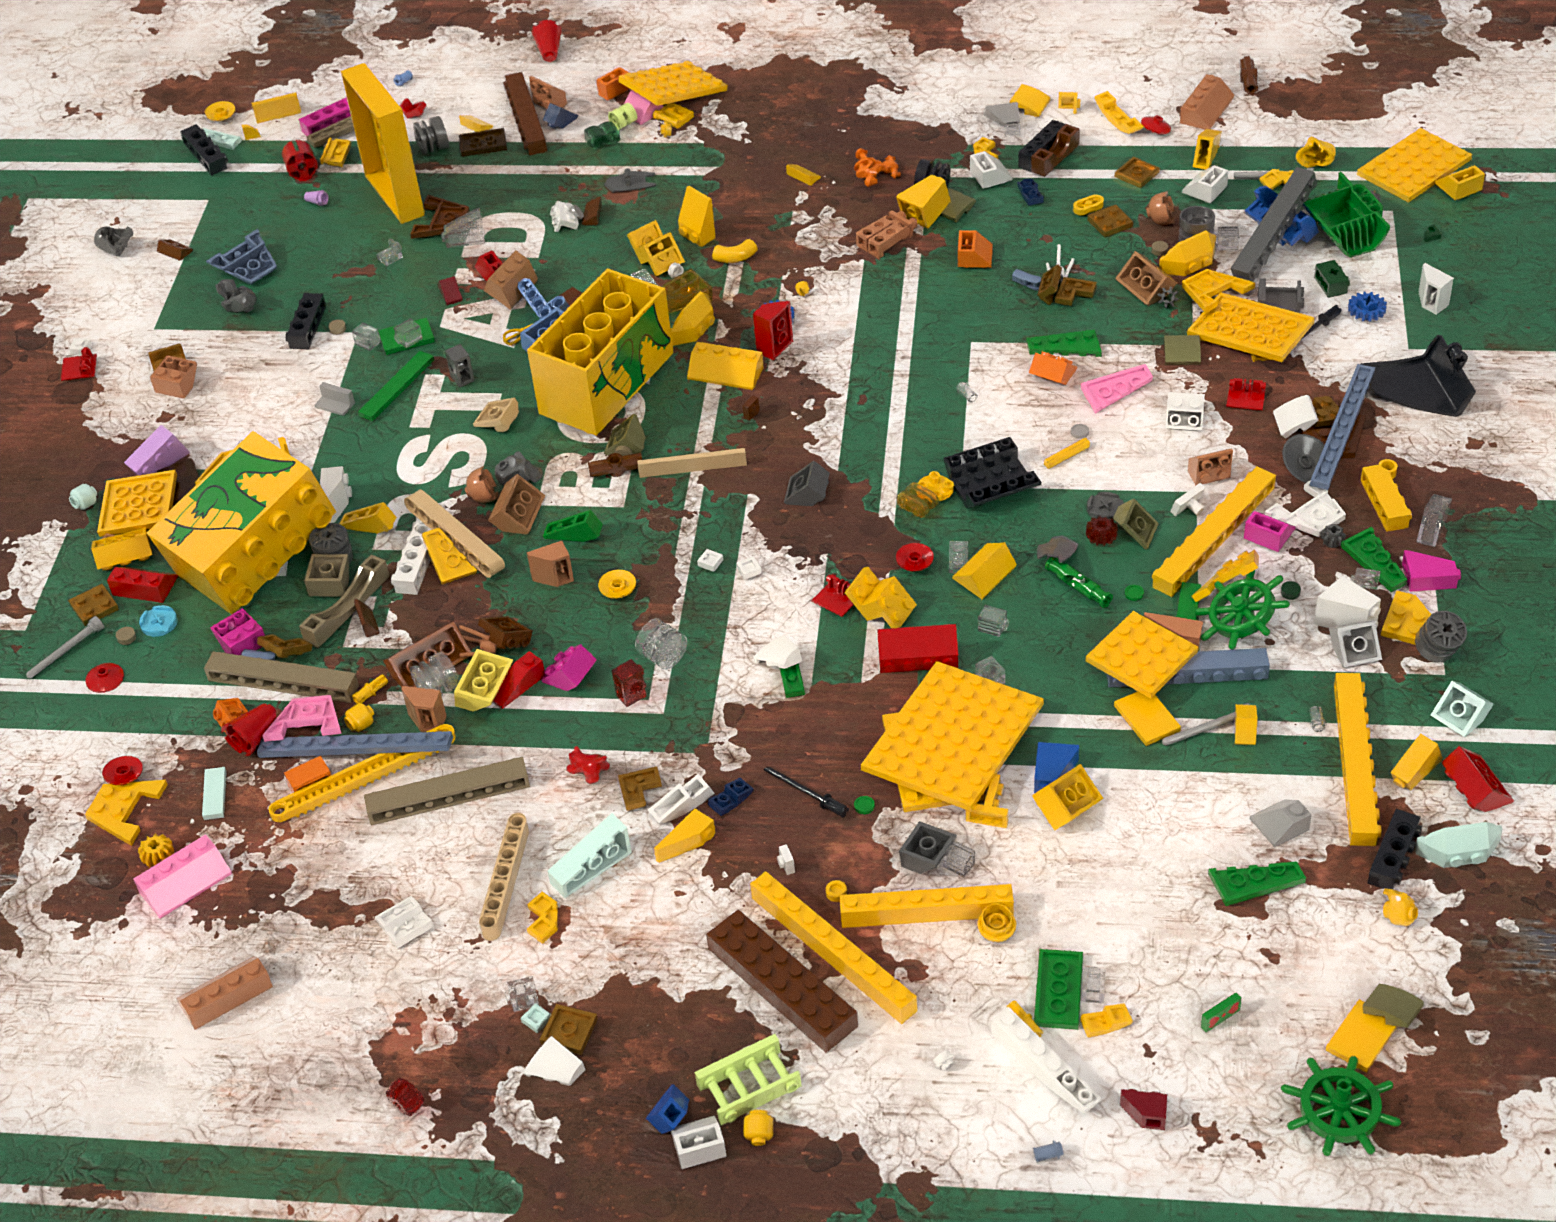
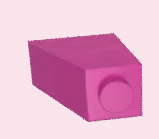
M1404 550L1402 567L1410 592L1457 588V583L1461 580V571L1457 569L1455 561Z

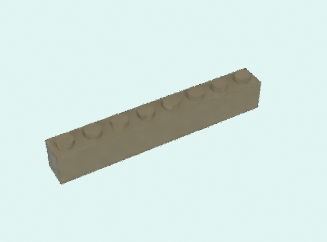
M213 651L204 667L208 681L309 697L331 695L332 700L347 703L352 702V695L356 693L359 687L356 673L286 663Z
M518 757L364 794L367 815L372 826L529 788L530 784L524 758Z

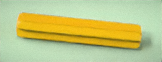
M1083 438L1044 459V466L1050 469L1089 448L1090 441L1087 438Z

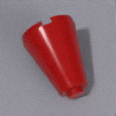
M542 20L537 26L534 25L532 28V36L543 60L546 62H552L557 59L562 33L561 26H558L552 20Z
M263 703L226 723L221 728L222 733L225 731L227 734L225 740L238 753L245 752L247 753L245 756H250L262 740V735L277 717L276 709L270 704Z

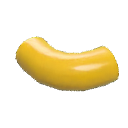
M746 239L743 243L734 247L717 245L713 250L712 258L714 261L722 263H738L753 256L758 248L756 243L750 239Z

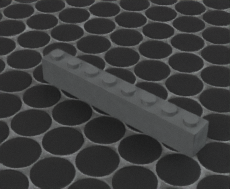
M1299 167L1295 168L1232 265L1231 271L1234 277L1253 282L1259 276L1263 265H1266L1269 256L1275 251L1276 245L1284 237L1285 231L1291 226L1296 214H1299L1303 203L1308 200L1312 189H1315L1317 179L1314 171Z

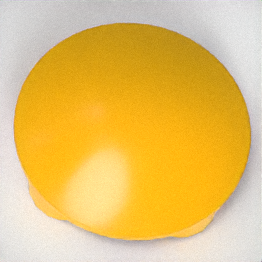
M936 471L930 472L928 476L923 477L917 483L919 495L926 500L934 502L948 499L954 490L953 481Z

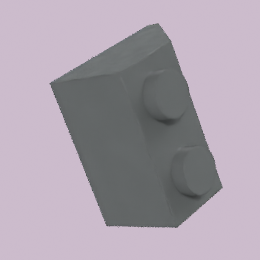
M815 461L806 465L790 477L784 503L787 505L813 506L823 501L826 496L825 492L829 483L830 472Z
M919 821L899 850L901 866L919 874L937 868L957 838L956 834Z

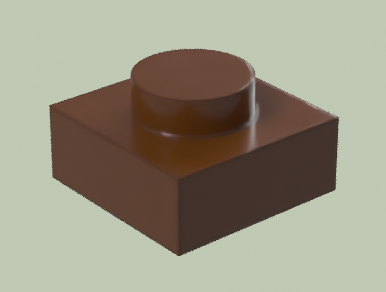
M752 395L742 405L744 419L750 421L759 413L758 397Z

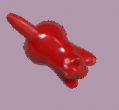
M575 746L574 750L569 753V762L571 764L566 767V771L571 774L583 773L586 777V782L594 784L599 781L600 771H607L610 768V764L607 762L606 755L584 754L578 746Z

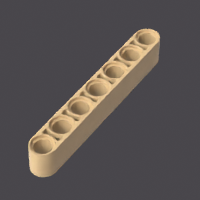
M418 490L404 499L406 508L431 530L440 528L454 543L456 549L466 557V560L484 576L490 578L505 568L503 559L423 490Z
M514 813L508 818L479 918L482 936L488 941H494L501 935L525 850L529 828L526 816L523 813Z

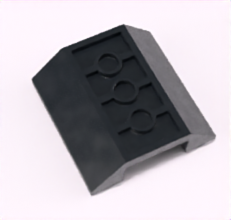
M1011 437L943 458L949 480L953 481L954 490L966 508L975 507L1042 485L1034 471L1027 473L1019 461L1018 447Z

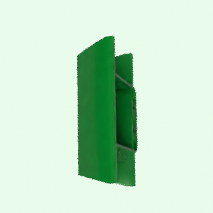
M1342 172L1338 173L1337 189L1334 192L1315 196L1314 199L1309 198L1302 205L1340 251L1350 258L1375 251L1390 230V225L1382 217L1383 205L1363 184L1353 185Z

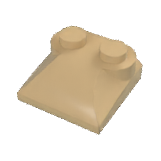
M509 398L488 402L473 423L474 427L495 428L497 432L507 431L519 413L517 400Z

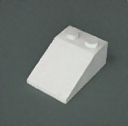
M343 466L321 468L320 486L336 510L330 523H335L349 504V497H352V488L348 486V474L344 473Z

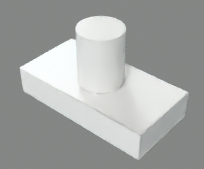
M1201 483L1196 485L1174 502L1170 512L1176 517L1189 508L1193 513L1199 515L1205 507L1198 500L1202 497L1206 487Z

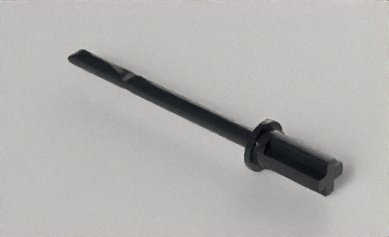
M1335 305L1325 313L1319 314L1318 321L1311 326L1302 339L1320 325H1329L1330 321L1342 312V309Z
M771 767L764 768V771L820 801V808L829 809L841 817H845L849 811L846 805L833 799L830 794L827 793L822 796Z

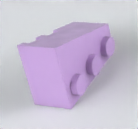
M160 425L124 463L137 476L157 473L159 469L172 465L190 452L174 434Z

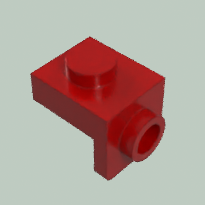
M405 98L400 104L407 119L421 116L427 106L424 101L412 104L408 98Z

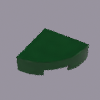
M1435 224L1430 225L1425 231V242L1441 239L1442 234Z

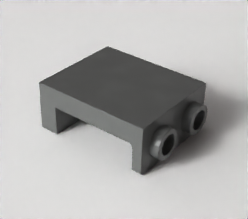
M1259 278V303L1300 313V308H1304V298H1301L1304 297V287H1301L1300 280H1297L1296 288L1266 287V279Z

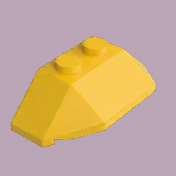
M1203 231L1177 243L1165 256L1163 255L1160 258L1159 268L1169 275L1187 276L1211 265L1215 253L1216 235Z
M700 291L678 315L673 328H671L673 346L697 341L713 325L715 317L707 293Z

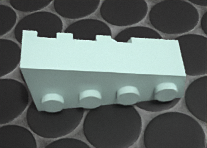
M611 813L548 870L550 884L566 898L630 855L632 852L627 827Z

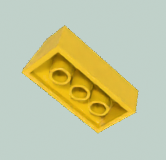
M696 342L691 352L687 379L753 390L764 368L762 352Z

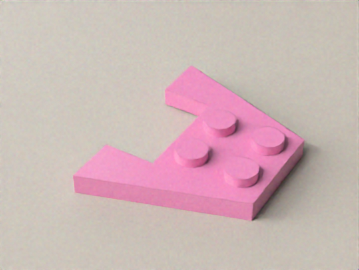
M331 695L292 699L262 735L264 742L284 740L287 728L292 727L300 728L303 726L322 725V736L342 734Z

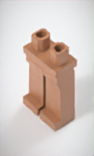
M890 211L889 215L856 232V246L880 259L883 257L884 251L900 240L913 236V230L917 228V219L912 217L908 220L907 215L903 211L898 213Z

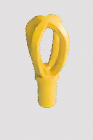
M532 324L524 328L511 329L504 332L503 341L507 345L517 343L521 340L520 336L511 343L507 340L520 335L522 331ZM511 332H518V333H516V334H514V335H512V336L506 338V335H507V334H509V333H511Z

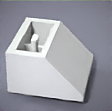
M985 151L970 155V172L983 189L1012 181V176L997 158Z
M1213 165L1200 172L1182 190V193L1211 203L1227 187L1229 170Z
M1426 263L1422 267L1419 296L1422 308L1437 315L1449 305L1454 278Z
M1168 392L1165 428L1202 431L1205 394Z
M715 1116L676 1126L671 1131L682 1169L726 1157L724 1140Z

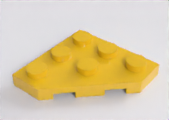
M1396 590L1381 631V636L1416 645V634L1431 616V613L1416 595Z

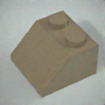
M348 554L311 555L304 580L309 596L344 595L349 585Z

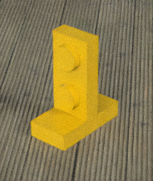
M995 774L990 782L984 805L976 804L972 811L966 810V822L1007 828L1008 809L999 808L998 795L1002 796L1004 784L1001 783V775Z

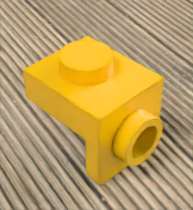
M1059 92L1058 109H1073V114H1077V108H1080L1081 100L1078 99V92Z

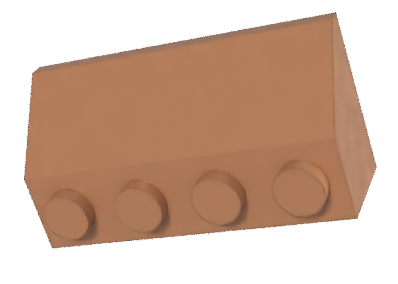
M1206 74L1182 105L1180 123L1204 130L1211 129L1233 100V92L1220 77Z
M253 956L176 999L194 1030L269 990L273 985L268 972L259 958Z

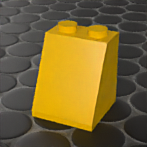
M930 175L896 196L900 211L905 212L907 219L909 220L913 217L917 219L918 225L927 229L930 228L951 202L945 180L934 175Z

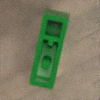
M590 509L548 523L543 538L579 542L594 540L599 537L603 524Z

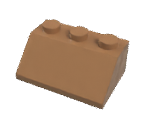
M515 250L491 275L484 291L511 310L523 297L517 287L518 283L522 279L528 278L535 284L538 281V277L529 259Z
M1136 251L1115 278L1148 306L1162 300V297L1158 296V294H1163L1162 288L1169 290L1171 286L1173 290L1178 283L1151 260Z
M517 474L505 483L488 521L503 532L527 535L545 495Z

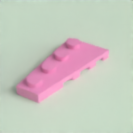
M1146 364L1081 383L1080 388L1093 411L1097 413L1150 383L1153 376Z

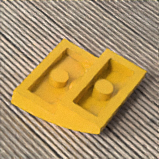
M1021 84L1011 98L1010 103L1018 102V108L1024 109V114L1039 117L1051 98L1034 87Z

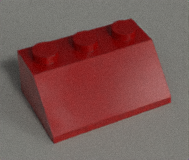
M788 300L763 304L753 313L756 350L762 352L764 357L773 361L793 342L791 305Z
M114 567L107 582L113 596L163 603L176 582L178 575L131 567Z
M1458 746L1441 762L1446 768V775L1456 782L1455 787L1461 794L1467 797L1468 800L1466 802L1472 809L1488 812L1514 802V799L1482 756Z

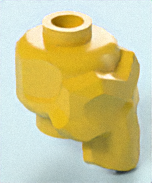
M1384 889L1383 894L1387 895L1389 899L1383 906L1384 917L1389 918L1391 923L1395 925H1411L1418 917V908L1415 906V901L1405 892Z

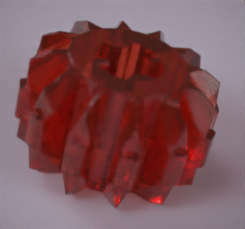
M1098 516L1097 519L1091 518V521L1087 522L1086 536L1090 543H1096V546L1102 544L1105 547L1106 543L1112 544L1113 540H1116L1118 527L1113 519H1108L1107 516L1104 518Z
M398 1078L386 1091V1096L393 1106L407 1116H412L425 1102L422 1093L413 1084L409 1083L408 1080Z

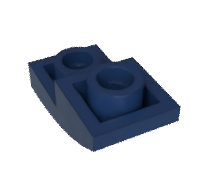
M1026 178L1017 182L1020 193L1028 206L1044 202V196L1038 191V184L1033 179Z
M738 778L726 784L723 792L710 798L708 806L720 816H723L741 804L753 792L754 788L742 778Z

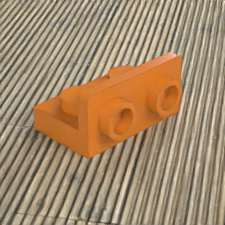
M239 698L217 700L213 710V717L222 728L226 723L243 715L248 710Z

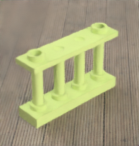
M776 1034L695 1072L696 1083L700 1091L709 1088L721 1107L717 1110L720 1125L733 1122L739 1116L786 1093H792L801 1087L799 1071L789 1074L777 1055L781 1051ZM766 1059H770L781 1079L769 1084L758 1066V1063ZM746 1069L751 1070L761 1089L750 1094L737 1074ZM727 1078L731 1080L741 1097L730 1104L717 1084Z

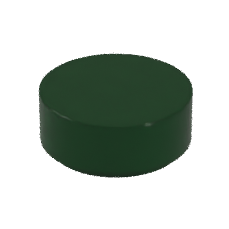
M1287 581L1282 584L1281 595L1284 598L1294 600L1300 596L1301 586L1298 583Z

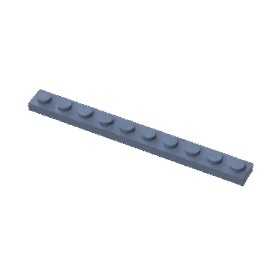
M1357 364L1310 480V486L1325 490L1329 489L1374 376L1375 367Z
M452 731L286 737L284 740L264 742L262 738L257 754L259 758L449 751L453 735Z

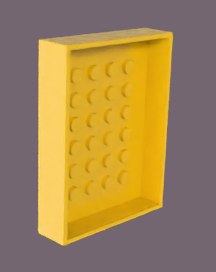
M365 63L342 70V80L365 177L401 224L424 216L425 213L402 108Z

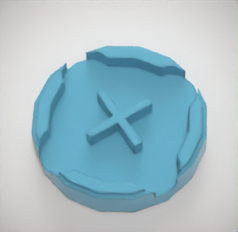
M165 605L154 606L150 611L146 610L139 620L142 632L151 637L168 634L176 627L178 622L175 611Z

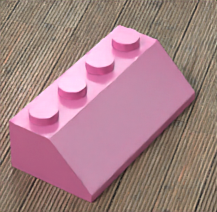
M205 834L135 877L134 882L140 895L161 919L225 879L232 872L217 847Z

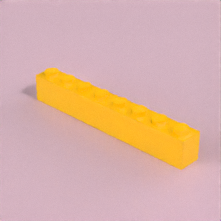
M1012 884L840 895L842 928L978 919L983 909L993 903L1006 906L1014 915Z

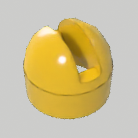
M801 281L795 285L798 295L805 296V294L809 293L807 282Z

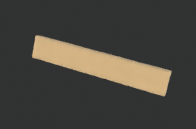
M745 448L637 460L640 478L747 465Z

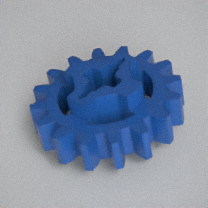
M1364 291L1363 294L1357 293L1356 296L1352 295L1351 299H1349L1348 311L1351 312V316L1356 315L1355 319L1361 318L1362 321L1368 319L1369 322L1372 319L1377 321L1378 317L1383 318V315L1386 314L1387 302L1384 301V297L1379 298V294L1373 295V292L1366 293Z

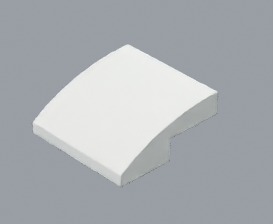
M1308 395L1293 399L1273 411L1281 436L1285 439L1299 428L1306 431L1319 421Z
M412 896L375 916L382 930L397 948L434 927L432 920L423 912L420 904Z

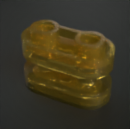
M915 482L910 483L896 497L900 508L920 518L925 517L930 512V509L935 508L939 504V499L934 492Z

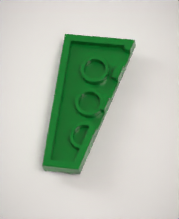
M1372 527L1341 542V548L1391 593L1407 584V578L1399 566L1392 561L1388 550L1385 551L1382 541L1379 537L1375 536Z
M1297 861L1271 863L1266 867L1249 865L1248 868L1236 869V866L1227 867L1226 870L1208 869V875L1225 906L1306 882V877Z

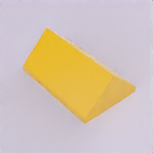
M296 92L252 103L257 124L301 113Z
M1005 542L987 543L953 575L952 579L983 600L1017 564Z

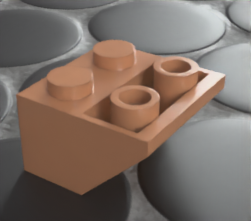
M529 76L533 103L545 109L548 108L550 103L561 108L567 105L565 91L536 77Z
M167 355L150 376L155 393L184 399L193 388L197 362Z
M1232 448L1189 458L1188 473L1194 484H1206L1230 478L1233 456Z
M562 541L527 552L530 573L534 582L559 587L574 581L570 555Z
M402 686L401 689L408 715L421 732H427L444 724L447 716L440 690Z

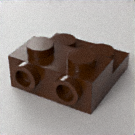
M509 616L480 618L478 626L490 634L489 640L500 649L527 647L530 644L533 631Z

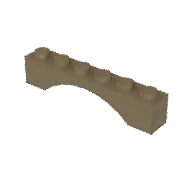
M371 554L359 566L356 576L344 595L325 611L311 614L299 626L303 639L311 643L312 646L319 648L356 611L354 599L364 603L390 577L386 561Z

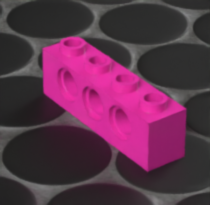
M347 97L300 118L301 131L308 136L350 117Z

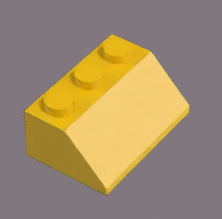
M147 528L92 541L91 550L97 569L104 571L112 569L113 565L120 564L124 566L132 563V560L139 559V561L149 559V556L152 555V547L147 535Z

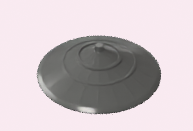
M1306 434L1290 437L1284 444L1282 452L1285 466L1289 472L1298 480L1305 483L1309 482L1325 446L1324 443Z

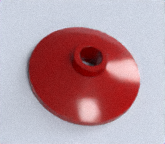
M1159 115L1145 116L1141 119L1142 126L1149 131L1158 134H1168L1171 132V126Z
M921 543L906 544L896 553L897 564L907 571L924 570L934 560L933 551Z
M100 664L89 671L85 682L88 689L93 692H109L122 683L124 672L117 664Z
M121 756L109 761L104 766L102 775L109 784L125 785L133 782L141 775L143 765L136 757Z

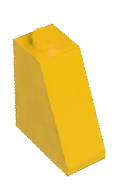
M1205 129L1198 135L1193 167L1200 169L1210 168L1220 146L1222 131Z
M1420 733L1391 771L1394 779L1393 782L1402 789L1406 787L1412 790L1443 760L1438 744Z

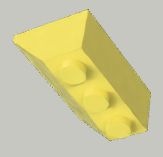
M476 649L454 691L455 706L472 712L490 706L513 663V659Z

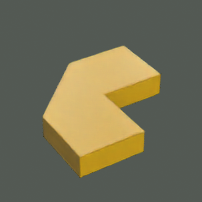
M982 137L973 144L974 154L985 151L998 159L997 154L990 152L995 147L994 141Z
M1272 169L1260 177L1259 181L1264 186L1273 190L1282 183L1285 185L1293 171L1289 170L1287 172Z
M542 891L527 904L528 909L539 916L527 928V932L543 944L558 931L557 901Z

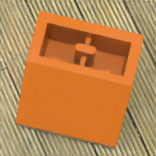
M959 230L958 267L991 268L993 244L977 231Z
M1042 351L1041 354L1035 353L1029 373L1066 385L1077 370V366L1072 365L1073 361L1059 356L1057 358V356Z

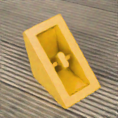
M1235 705V745H1256L1258 719L1256 705Z

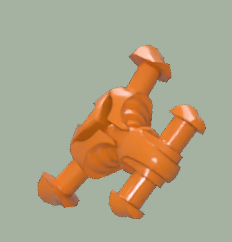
M859 148L856 151L855 155L859 160L854 165L856 177L866 178L864 184L867 187L878 183L876 176L879 172L892 173L891 176L894 179L901 176V172H898L895 156L889 155L885 158L886 161L881 162L872 157H867V150Z

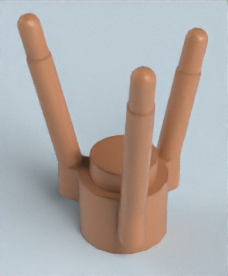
M462 625L459 626L460 629L482 638L481 640L462 635L464 640L480 643V650L492 654L496 653L497 647L495 646L496 644L489 640L490 635H485ZM475 652L460 653L459 655L460 657H470Z

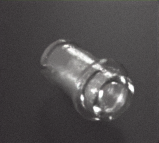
M961 382L957 385L956 389L959 395H963L969 403L976 401L978 395L970 388L968 383Z
M1313 706L1309 710L1311 716L1310 727L1315 732L1323 731L1327 725L1326 720L1323 718V709L1320 706L1318 707L1319 712H1317V706Z

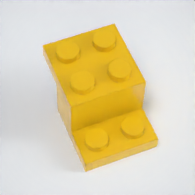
M656 220L626 234L640 263L649 262L655 276L668 271L672 263L682 264L685 262L671 232L663 235Z
M864 567L845 591V594L867 621L883 617L891 628H900L917 605L895 576L879 581L869 567Z

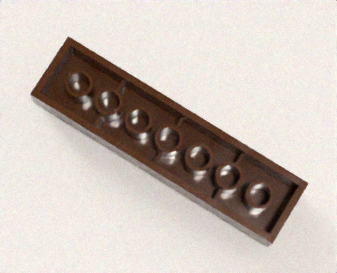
M739 909L706 934L708 949L825 1053L830 1051L858 1027V1013L852 1006Z

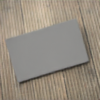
M322 382L319 386L322 397L315 404V408L344 416L355 404L352 390Z

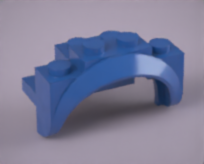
M1261 186L1254 191L1256 200L1244 210L1245 214L1255 220L1258 225L1278 196L1276 192L1267 186ZM1300 210L1299 214H1296L1291 226L1285 231L1284 237L1278 243L1282 246L1286 243L1293 246L1299 239L1308 243L1319 232L1315 219Z

